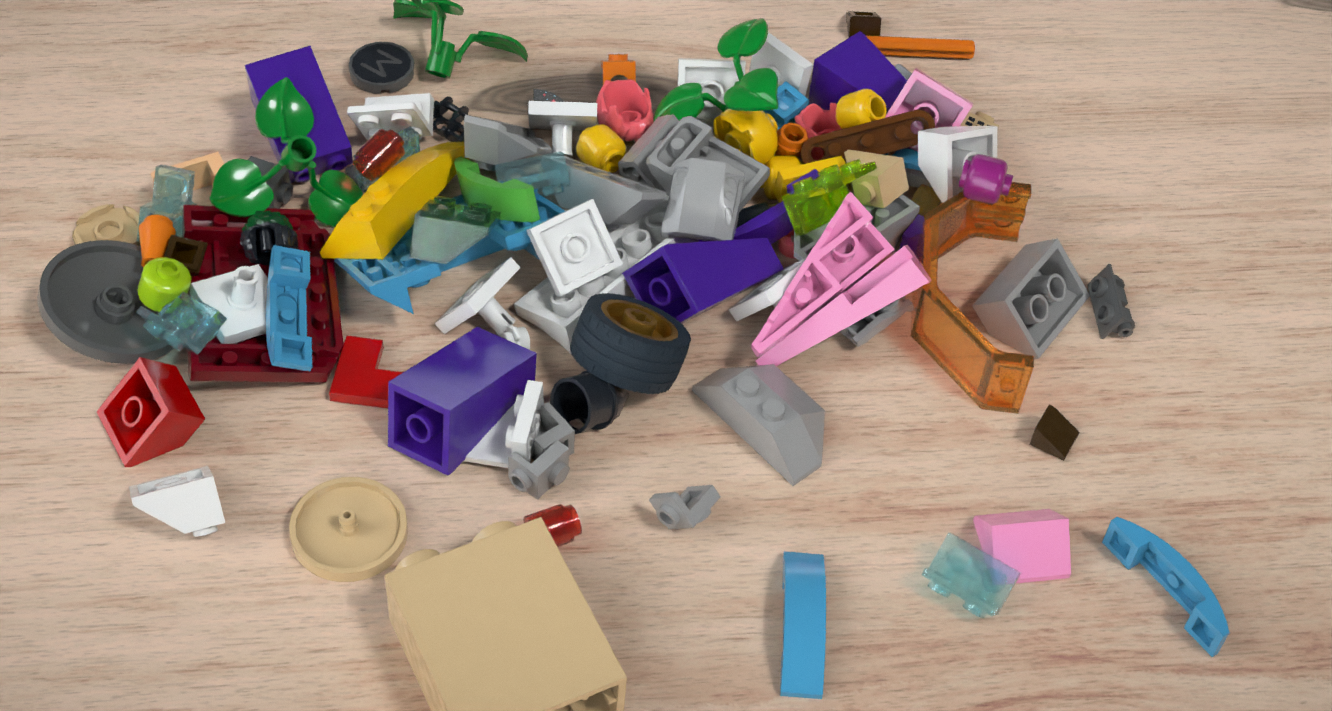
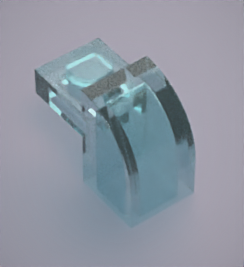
M163 164L156 166L152 202L140 206L138 228L145 217L149 215H163L173 222V227L176 230L175 236L182 237L183 205H197V203L192 202L195 171ZM138 229V234H137V241H138V242H140L139 229Z

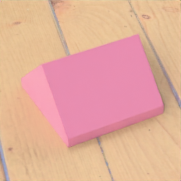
M1051 509L974 516V525L993 586L1070 578L1069 518Z

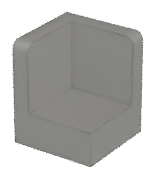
M549 402L541 406V424L538 435L534 438V450L531 457L534 461L556 440L569 448V456L574 453L575 430Z

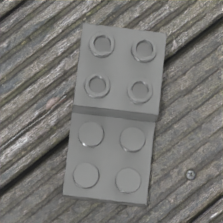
M675 115L659 116L618 162L619 174L621 176L665 191L668 196L671 191L675 163L691 157L727 162L743 172L745 177L739 212L770 176L769 167L714 137L712 127L692 116L683 117L680 121Z

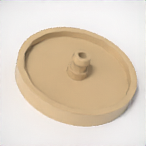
M341 477L323 482L308 491L299 500L292 512L289 523L292 549L298 561L308 571L323 579L336 582H355L371 578L390 567L405 547L408 535L405 508L399 497L390 488L372 479Z

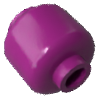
M976 154L972 157V160H965L958 187L963 188V194L966 198L993 205L998 202L1001 194L1008 196L1013 175L1007 174L1008 165L1005 160Z

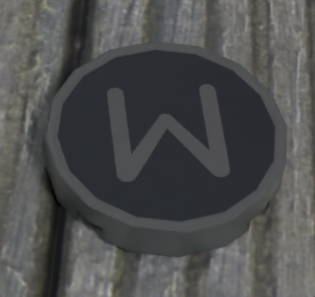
M392 42L366 44L358 48L350 57V77L357 87L370 93L381 94V90L388 89L390 93L396 92L406 87L414 78V59L407 49Z

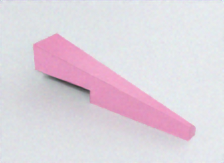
M851 192L844 198L841 206L830 220L818 242L807 256L779 303L751 344V348L757 358L788 336L841 293L850 289L893 254L895 249L871 223L874 217Z
M905 245L768 350L756 362L758 365L774 364L778 366L932 280L908 245Z

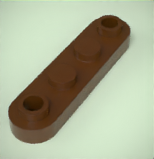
M913 110L814 136L806 140L802 145L800 152L803 164L842 156L846 163L844 152L848 149L885 154L918 145V134H914L911 131V124L914 121H918L922 124V130L935 128V121L928 112ZM814 147H820L823 150L824 155L822 159L815 160L812 158L811 151Z

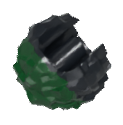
M270 210L264 212L256 211L242 228L240 244L244 249L245 257L252 264L267 266L270 265L273 245L298 249L299 242L297 233L293 230L289 219L281 215L280 212H271Z

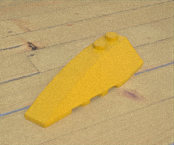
M446 142L428 147L407 157L388 170L368 187L363 196L350 207V210L338 222L320 251L322 258L384 259L457 174L454 161L458 157L466 158L464 142Z

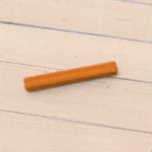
M865 35L886 56L972 59L975 52V44L972 40Z

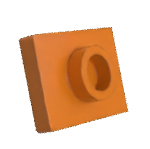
M608 54V60H601L603 85L606 80L611 81L616 75H623L627 79L636 82V61L628 60V54Z

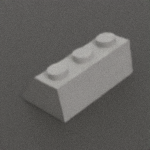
M1057 238L1026 244L972 306L989 335L1032 359H1039L1089 298L1090 294Z

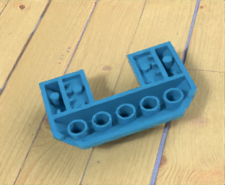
M534 191L540 220L536 222L506 221L491 218L472 210L464 202L461 194L428 206L384 259H333L370 294L414 314L408 287H422L428 284L430 279L441 276L443 271L503 249L511 251L525 249L539 259L526 230L565 210ZM480 233L484 235L481 238L478 237L481 240H479L472 246L470 245L472 243L471 241H473L474 239L477 240L475 238L477 235H479Z

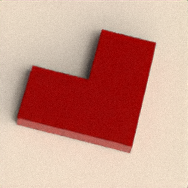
M346 335L329 392L330 401L388 409V382L403 372L378 369L384 349L383 340Z

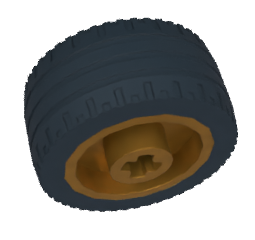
M599 293L591 296L582 310L572 336L570 352L580 366L609 384L633 392L659 394L669 390L675 382L688 353L691 337L683 324L658 307L625 295Z

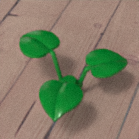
M394 0L393 2L394 19L405 17L432 19L431 49L425 72L428 74L449 79L454 62L461 63L463 54L473 42L515 53L527 62L528 53L520 42L512 37L493 32L478 31V34H470L459 51H454L455 45L442 39L444 23L447 17L446 13L453 15H463L464 13L463 7L450 0Z
M752 19L735 25L726 31L719 40L717 47L719 54L723 58L733 57V63L739 79L724 94L723 99L726 105L709 93H702L703 89L699 83H686L674 88L665 95L655 111L653 122L659 116L675 115L679 121L687 116L696 118L704 108V101L711 102L722 112L727 109L737 111L778 109V77L775 71L770 68H759L744 75L740 64L741 56H752L764 45L768 36V24L765 19Z
M286 77L266 91L255 111V122L260 133L270 139L281 137V142L287 144L281 153V160L263 176H261L259 167L249 160L239 158L226 162L215 175L210 201L217 209L226 214L238 217H251L256 211L264 212L274 199L272 189L265 182L270 180L284 167L294 172L307 168L310 185L316 189L308 198L309 209L313 212L314 218L318 222L334 228L350 210V207L363 196V192L352 178L338 170L325 171L321 175L319 183L317 182L315 174L316 163L312 161L316 155V146L312 139L307 137L314 124L313 112L305 98L296 90L290 79Z

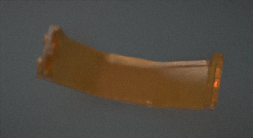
M1012 182L1008 196L1001 194L998 202L993 205L968 199L964 196L963 191L925 214L915 256L932 281L912 291L914 310L911 312L910 336L983 410L1019 413L1034 368V356L1000 351L983 336L939 289L937 285L938 259L970 238L978 237L1017 242L1019 229L1026 214L1027 202L1031 197V184Z

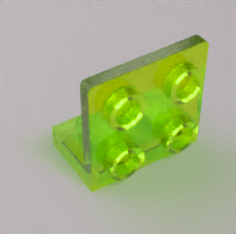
M860 159L840 166V169L837 164L818 171L819 177L814 180L812 177L792 184L794 190L781 197L796 236L805 235L830 222L846 195L849 194L846 184L877 169L875 161L861 164Z

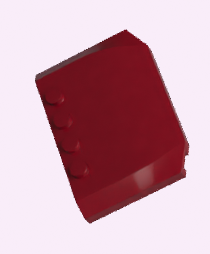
M183 205L182 237L208 243L199 276L191 277V283L235 271L241 266L250 267L257 265L252 264L245 257L244 249L240 244L242 228L250 217L232 216L220 211L215 206ZM267 208L265 210L280 212L281 215L286 216L293 226V230L297 233L299 241L298 250L310 252V282L306 288L307 336L312 337L311 371L272 366L268 354L266 334L234 344H221L190 295L189 288L185 301L188 376L190 381L327 382L340 358L344 343L334 259L322 258L320 254L330 234L325 228L320 229L314 222L315 215L311 210ZM259 264L268 278L269 266Z

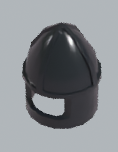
M583 371L581 374L562 378L555 383L551 391L550 404L570 426V421L579 419L584 424L580 429L571 426L575 430V434L587 432L590 428L600 430L612 424L620 416L629 398V393L626 389L601 380L589 373V371Z

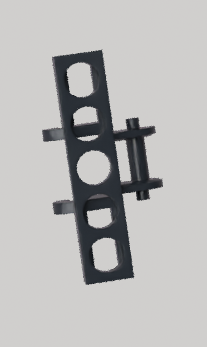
M450 96L445 97L440 102L434 101L433 119L436 118V120L433 121V131L451 142H464V125L461 122L464 120L465 114L468 115L469 108L467 106L457 107L453 104V98ZM448 110L454 112L449 120L442 116ZM439 124L447 125V127L443 126L441 129L437 128ZM458 131L461 133V135L459 136L454 132Z

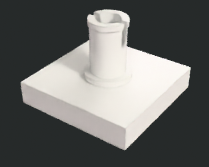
M768 32L767 39L762 48L752 55L749 72L759 68H770L775 71L778 77V87L787 81L805 96L813 64Z
M678 58L677 87L686 83H699L703 89L702 93H709L726 105L723 99L724 94L735 85V82L739 81L733 60ZM740 60L742 71L745 75L746 61ZM704 101V108L696 119L713 127L714 119L722 111L711 102Z
M529 101V129L552 130L553 150L551 156H567L571 158L573 156L572 132L573 130L583 131L588 127L596 125L597 103Z
M593 199L587 200L526 230L556 296H562L623 265Z
M511 257L479 278L439 318L435 325L446 334L478 312L496 331V334L500 336L501 333L505 332L506 327L514 324L516 320L497 302L494 296L521 267Z
M806 258L768 278L731 307L729 311L736 322L770 305L776 307Z
M259 264L250 267L241 266L235 271L191 283L189 293L221 344H234L266 334L268 278Z

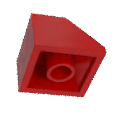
M139 357L96 411L125 467H133L184 446L205 420L178 368L175 365Z

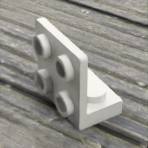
M431 93L365 98L364 106L348 107L347 115L365 138L372 142L384 143L394 138L416 141L424 136H433L434 98Z
M527 381L524 395H517L513 406L466 456L465 462L508 468V457L514 452L528 462L531 461L534 450V438L537 437L541 424V406L544 405L543 382Z

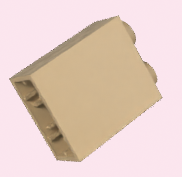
M541 517L518 526L511 521H499L490 524L477 533L471 543L442 554L434 549L416 551L402 559L396 566L395 571L385 574L389 620L431 711H624L627 676Z

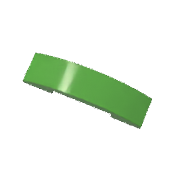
M463 157L455 159L454 164L462 198L472 210L491 218L506 221L536 222L540 220L533 186L517 179L504 183L497 182L481 175L478 163Z

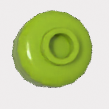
M161 257L150 260L142 270L137 289L139 299L146 307L160 313L173 312L180 309L186 301L190 288V272L184 264L172 258Z

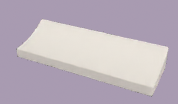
M666 195L665 200L635 223L618 224L617 229H608L609 235L623 263L622 266L562 296H556L547 277L514 303L516 315L546 332L571 354L570 345L574 330L582 310L591 296L599 293H613L635 298L622 274L624 271L664 245L699 241L670 235L669 238L661 237L662 223L669 196Z

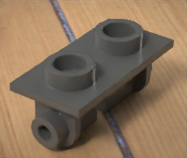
M1108 264L1087 285L1100 339H1104L1111 332L1118 333L1120 337H1128L1133 333L1135 322L1132 319L1130 309L1125 307L1128 304L1124 290L1125 284L1121 278L1114 275L1112 265Z

